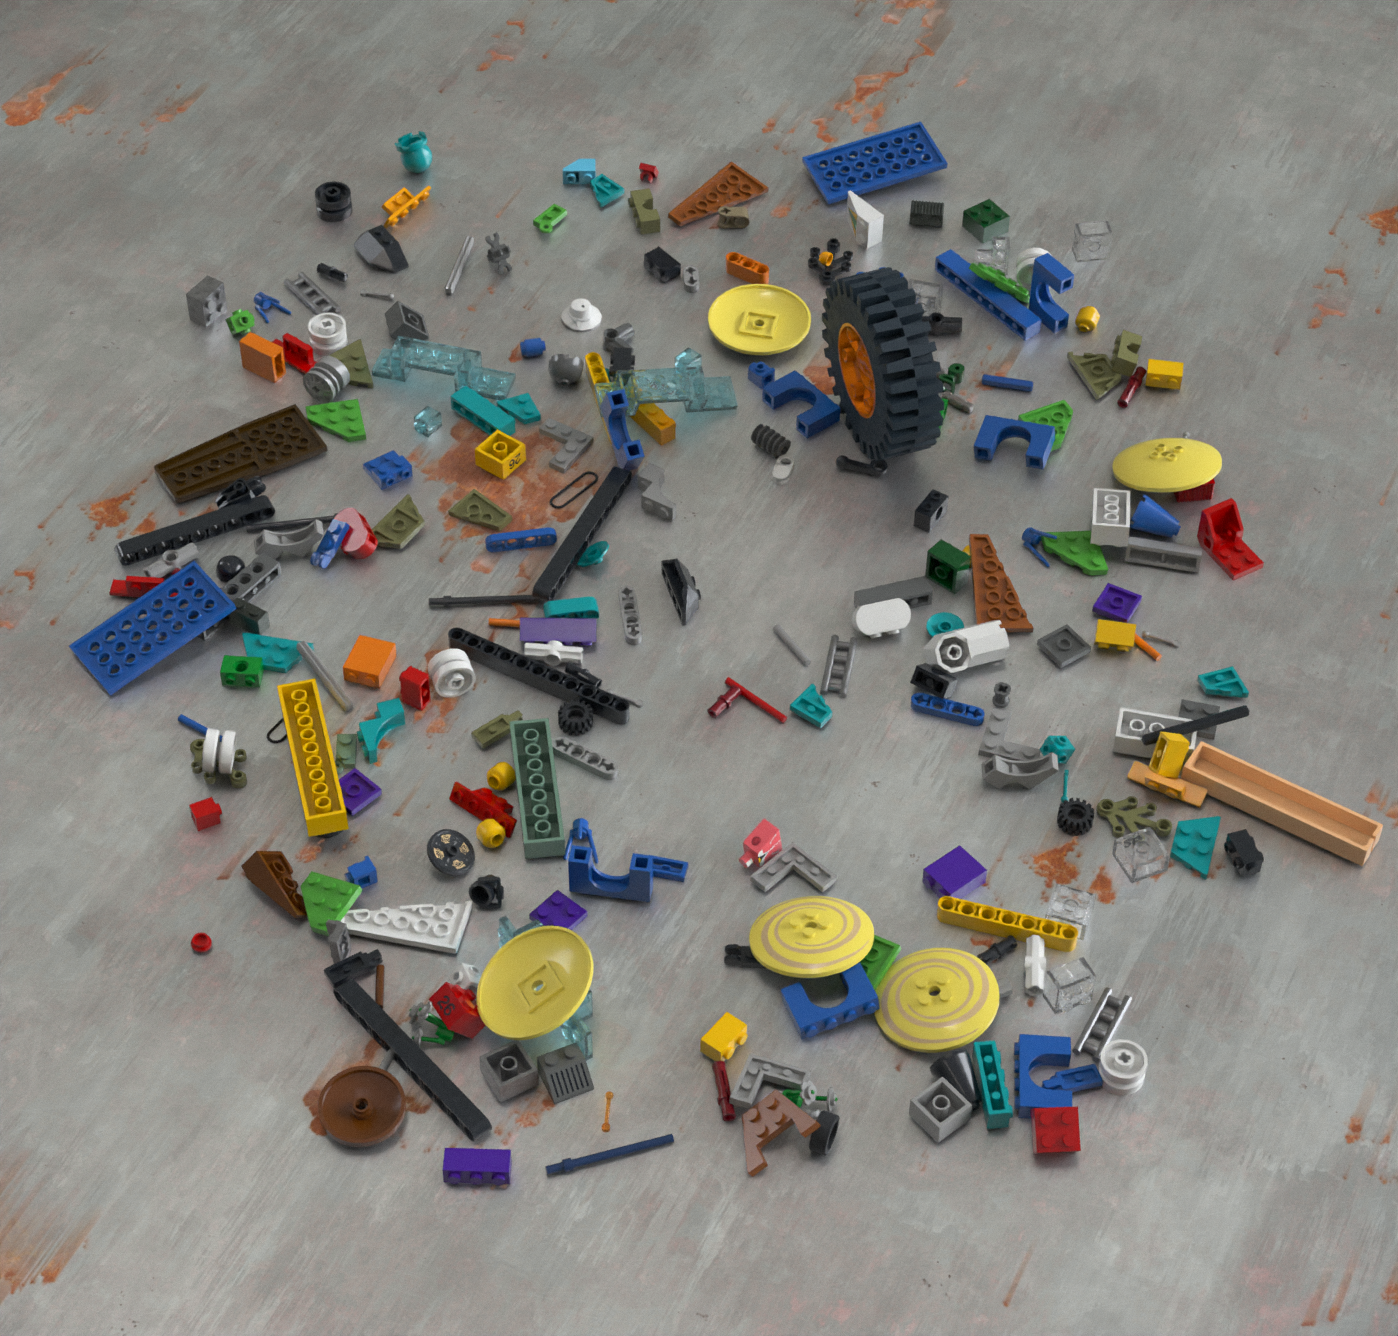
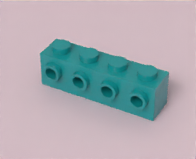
M464 386L450 396L451 409L488 435H492L497 429L509 436L516 432L515 419L502 411L501 408L489 402L488 399L483 398L475 390Z
M995 1040L974 1042L972 1060L982 1098L981 1103L987 1129L1008 1127L1010 1118H1013V1109L1008 1102V1087H1005L1004 1084L1005 1072L1004 1069H1001L1000 1065L1001 1053L997 1051Z

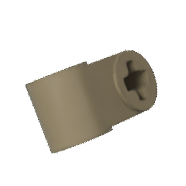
M723 206L718 209L720 216L717 225L720 228H746L750 223L748 210L745 207Z

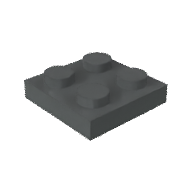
M1068 624L1037 641V645L1060 668L1091 652V646Z
M1182 699L1178 717L1195 720L1219 713L1220 706ZM1217 725L1197 731L1196 737L1214 740Z

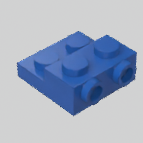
M394 450L363 464L364 471L381 490L413 476L412 465L403 455L399 456Z

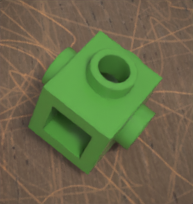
M242 309L232 312L233 316L225 319L232 335L239 332L242 335L251 331V327L255 326L254 316L248 310L242 311Z

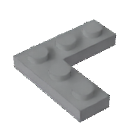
M548 418L539 427L540 434L565 444L549 461L550 468L563 474L593 443L592 436L551 418Z
M996 708L992 709L978 755L989 758L997 755L1008 760L1027 761L1039 758L1040 750L1004 741L1012 712Z
M793 842L750 876V881L764 892L792 870L796 871L822 892L837 881V876Z
M750 1053L731 1093L729 1103L750 1109L763 1080L801 1090V1083L810 1079L811 1071Z

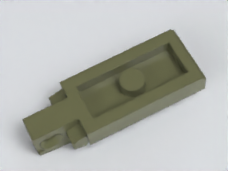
M519 710L510 715L501 714L472 731L471 736L484 749L509 734V722L523 720V714Z

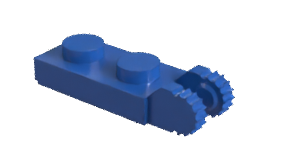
M333 519L316 552H313L310 564L313 566L319 565L323 569L326 568L331 559L334 558L350 525Z

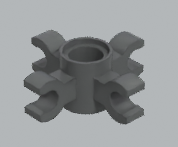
M496 232L493 234L494 241L491 240L489 235L485 237L486 242L491 245V249H488V255L486 256L488 261H491L493 264L498 263V272L502 275L504 274L503 267H506L508 272L512 271L511 265L506 261L510 257L511 250L509 246L499 244L500 237Z

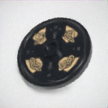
M439 830L430 837L427 843V855L430 862L443 874L461 876L467 873L474 864L475 852L472 844L463 834L455 830Z

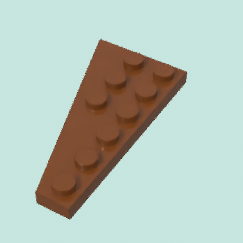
M731 161L669 212L668 218L681 227L718 212L720 207H732L765 194L769 188Z

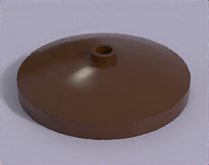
M356 1066L339 1072L326 1083L318 1100L319 1119L325 1132L335 1141L351 1147H368L388 1139L400 1127L406 1112L405 1094L399 1081L389 1072L373 1066Z

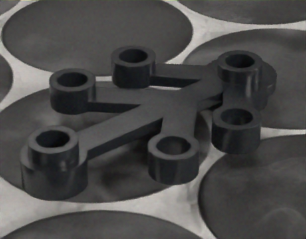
M831 238L827 242V251L833 254V259L829 266L823 265L825 270L818 265L820 249L818 247L810 249V256L812 258L808 259V267L819 274V280L825 286H829L832 281H835L836 276L851 271V263L849 261L853 260L852 251H845L842 257L834 260L835 253L840 251V242L836 238ZM841 265L840 268H838V269L832 271V268H835V267Z

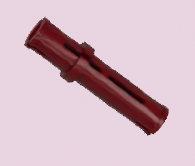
M1137 367L1134 374L1130 376L1126 388L1118 399L1117 404L1119 407L1126 408L1135 391L1142 384V379L1147 372L1145 368Z
M716 1061L712 1064L718 1092L717 1103L721 1107L722 1119L730 1122L735 1120L736 1113L734 1105L729 1103L731 1091L725 1067L726 1064L723 1061Z

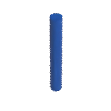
M182 714L179 715V722L206 736L207 727Z

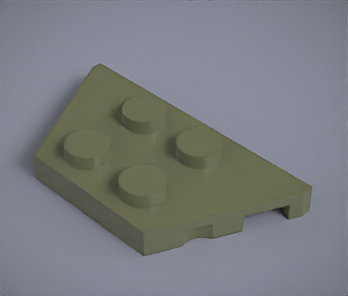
M361 339L330 355L341 361L350 374L349 385L358 386V383L366 384L368 388H373V381Z
M1068 352V360L1096 400L1121 381V375L1111 371L1113 364L1110 363V359L1106 354L1084 353L1083 356L1073 355V352Z
M407 494L372 528V531L378 540V547L402 549L425 526V522L421 514H419L418 508L414 505L411 496Z

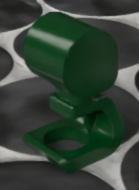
M954 363L949 366L948 374L939 375V380L949 384L951 390H948L943 385V392L947 390L953 395L955 393V385L963 382L965 367L962 364Z

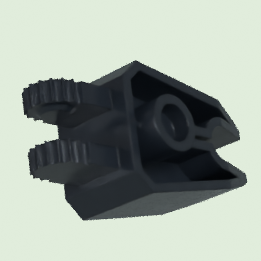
M259 476L250 478L247 481L244 478H238L219 494L215 503L219 509L259 496L265 492L266 486L264 483H261L262 480Z

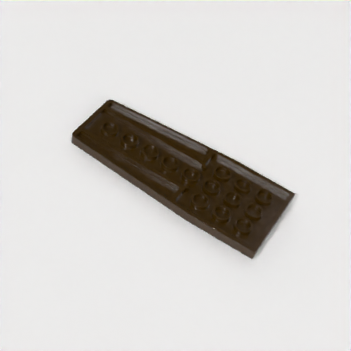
M296 404L245 423L156 464L154 470L176 503H181L227 488L238 478H244L247 481L255 476L260 477L327 452L328 449L322 438Z

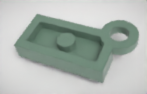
M337 734L335 766L339 767L336 769L338 775L344 769L356 768L357 734Z

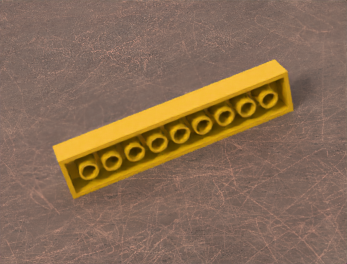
M316 679L277 685L308 836L347 830L349 827Z

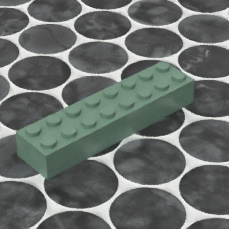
M549 718L509 722L525 859L565 855V837Z

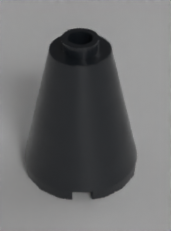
M959 1049L951 1052L952 1056L948 1058L943 1056L930 1066V1072L936 1080H939L941 1077L945 1078L972 1104V1112L980 1107L979 1103L982 1101L970 1055L966 1049Z

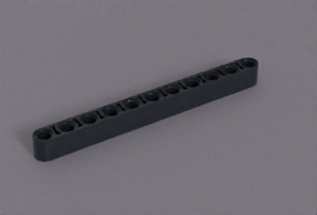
M616 466L611 469L535 583L532 591L533 598L546 602L554 600L629 486L632 471Z
M456 627L449 630V649L464 651L470 660L568 703L569 700L576 702V699L580 700V703L585 701L586 705L590 704L593 714L613 723L623 725L629 722L630 706L629 702L625 699L462 628Z
M350 978L333 989L337 1001L386 1052L390 1048L394 1053L393 1060L472 1142H475L492 1130V1125L488 1118L354 979Z

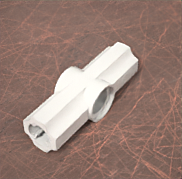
M555 640L549 641L547 644L525 643L524 656L533 660H543L550 666H557L560 662L582 664L583 648L563 646L561 642Z
M1032 935L1026 939V956L1024 957L1023 974H1025V993L1034 997L1043 994L1046 971V957H1044L1045 942L1039 935Z

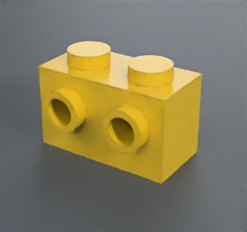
M1148 359L1145 386L1180 390L1183 363Z
M1098 619L1094 645H1098L1100 649L1114 647L1117 648V651L1128 652V649L1132 650L1134 647L1136 624Z
M1160 732L1149 768L1161 776L1178 778L1183 767L1185 755L1189 750L1190 742L1181 734Z
M726 1012L700 1039V1052L714 1061L724 1062L725 1059H730L734 1050L739 1045H743L748 1037L747 1024Z

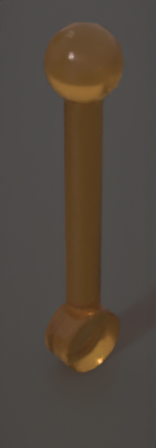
M611 1091L605 1094L607 1102L605 1121L602 1124L603 1132L610 1131L611 1099L614 1096Z

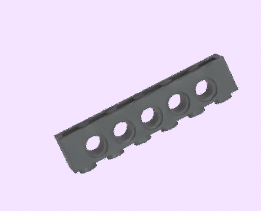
M262 553L232 580H229L221 590L232 602L239 597L250 603L281 576L280 563ZM209 604L206 606V608H212L214 605ZM229 614L197 637L206 641L230 620ZM193 615L190 619H195L198 615Z

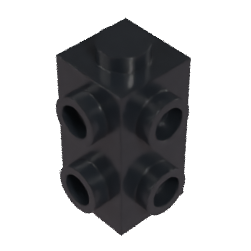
M614 347V354L610 356V365L613 366L609 367V377H613V384H630L631 377H634V367L632 366H635V355H632V348Z
M1246 829L1228 833L1224 849L1232 858L1233 866L1236 870L1238 869L1241 877L1260 872L1264 857L1262 852L1258 851L1255 846L1254 838L1249 835Z

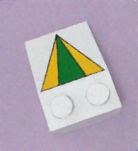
M848 191L847 221L855 240L866 249H869L882 241L884 215L852 191Z

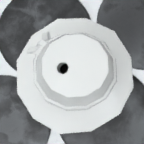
M582 298L575 299L562 312L561 316L565 326L579 332L593 330L600 324L602 318L599 309L591 305L588 300Z

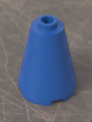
M1143 494L1142 498L1145 500L1144 502H1139L1130 520L1133 522V525L1130 524V528L1170 538L1173 535L1177 536L1181 528L1178 525L1180 521L1147 495Z

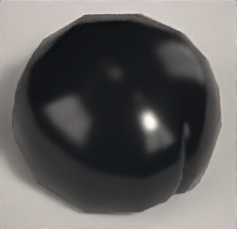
M235 555L224 556L218 561L216 576L221 581L228 582L245 568V563L240 557Z

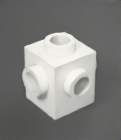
M461 963L449 975L451 983L453 985L458 984L465 990L470 989L477 995L478 984L481 978L480 970L474 965Z

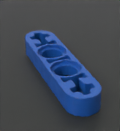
M550 527L498 533L487 536L485 544L489 552L550 546L557 542V534L555 529ZM528 537H534L531 541L526 540ZM511 539H515V540H516V541L513 542V543H509V542H508V541L511 540Z
M915 693L911 697V708L916 712L971 726H980L984 722L985 713L979 707L941 699L924 693ZM941 705L943 708L935 709L933 706ZM958 709L962 713L954 714L952 710Z

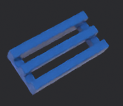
M653 856V877L684 882L688 870V862Z

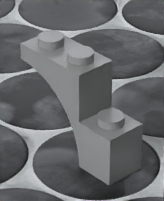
M648 463L638 474V489L644 491L641 495V508L673 521L676 518V504L668 500L660 490L664 483V469Z
M315 520L305 528L285 533L264 529L254 540L255 554L260 556L264 553L275 560L285 550L303 558L322 539L324 535L322 522Z
M1052 752L1041 758L1027 761L1008 760L994 755L981 764L982 779L998 789L1015 780L1031 790L1059 771L1057 755Z

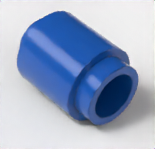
M534 338L520 342L521 355H526V357L543 355V351H546L545 341H541V338Z

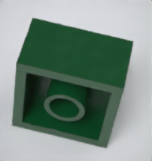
M990 199L963 211L962 227L982 244L1009 231L1010 216Z
M940 539L927 551L925 576L955 595L968 583L971 556Z

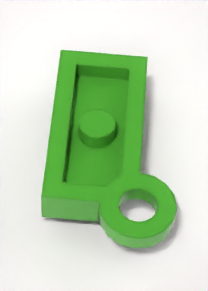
M553 204L533 220V226L539 228L541 233H550L553 226L567 216V210Z

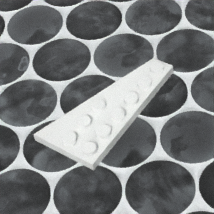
M472 900L465 901V904L446 902V905L434 906L433 904L400 906V909L381 907V910L369 911L368 909L348 910L341 922L347 924L348 934L456 954L473 902Z

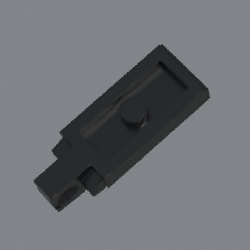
M378 949L368 954L367 952L362 953L360 951L325 968L324 974L334 989L350 978L355 979L373 970L375 966L383 962L382 955Z

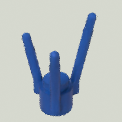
M262 292L257 293L254 297L255 309L259 311L266 323H269V320L262 309H268L271 305L291 314V311L279 305L280 301Z
M1032 527L1027 528L1022 535V540L1025 541L1023 545L1029 548L1047 567H1050V564L1032 545H1038L1042 541L1041 536L1057 539V536L1038 531Z
M578 818L573 821V829L570 830L563 859L567 860L574 837L582 840L587 836L590 848H592L594 862L598 864L599 861L592 838V830L589 829V823L586 819Z

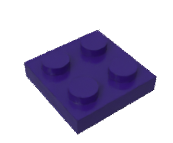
M1107 583L1093 605L1092 612L1118 622L1128 623L1141 603L1142 596Z
M356 768L339 779L345 809L351 816L382 795V789Z
M556 890L529 914V919L540 927L560 926L573 930L588 916V911L559 890Z

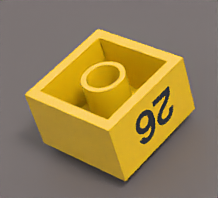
M498 429L475 448L476 465L503 480L526 461L525 444Z

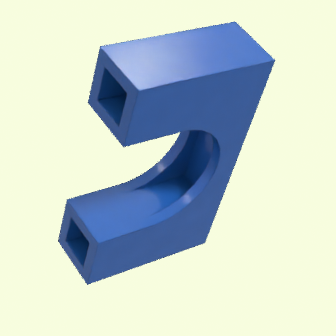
M1046 253L1034 259L1028 309L1042 319L1041 323L1055 334L1067 328L1069 314L1053 300L1049 286L1058 294L1066 292L1073 288L1074 274L1049 253Z
M796 370L763 387L762 401L773 410L794 400L806 401L813 406L796 418V430L807 439L840 421L841 408L839 405L829 399L826 394H823Z
M621 389L606 393L600 407L618 466L629 471L638 469L645 456L640 439L631 441L627 430L625 414L629 404L625 391Z
M985 415L973 446L974 457L992 461L997 446L1003 440L1017 437L1030 443L1025 454L1026 467L1044 470L1055 441V426Z
M572 845L568 859L569 892L650 902L653 890V856L633 853L629 873L623 876H610L600 872L594 866L592 848Z
M860 962L840 972V979L848 995L838 1006L821 1008L814 1005L808 999L800 982L780 989L782 1001L801 1040L814 1037L825 1030H832L840 1024L852 1022L858 1017L872 1014L879 1009L878 996Z
M1019 1034L1018 1042H1014V1055H1017V1060H1014V1073H1018V1078H1014V1091H1018V1096L1014 1097V1109H1018V1118L1031 1119L1030 1109L1072 1107V1091L1042 1088L1036 1085L1029 1076L1033 1069L1040 1066L1069 1067L1071 1037Z

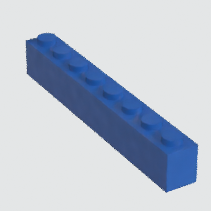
M950 249L936 257L935 271L1024 341L1040 333L1042 319L1007 292L969 269L971 264L960 257V255Z

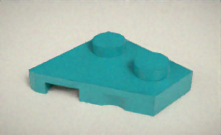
M603 174L590 181L591 189L601 208L625 194L623 187Z
M529 393L497 401V407L508 411V415L518 419L524 425L541 420V414Z
M1233 666L1198 675L1197 681L1205 694L1248 698L1249 691Z
M811 684L790 704V711L819 728H822L832 718V710L825 704L822 695L819 696L814 684Z

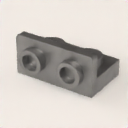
M328 919L326 922L329 936L328 944L330 945L331 957L335 964L348 958L352 948L347 924L338 920Z

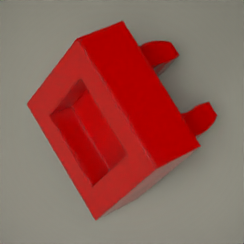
M640 163V180L643 181L645 176H649L648 182L651 183L653 177L657 178L658 176L657 167Z

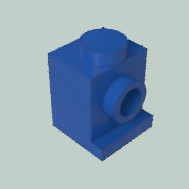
M762 361L758 363L753 362L748 367V379L762 390L763 387L775 381V369L768 367Z
M365 856L364 861L347 867L348 873L344 874L346 882L360 885L361 889L378 882L376 868L369 856Z

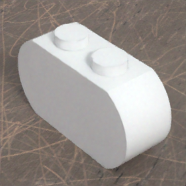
M900 598L862 605L854 610L852 625L857 633L862 636L870 635V639L881 637L882 632L888 631V635L900 633L899 629L905 628L908 625L911 611L908 604Z

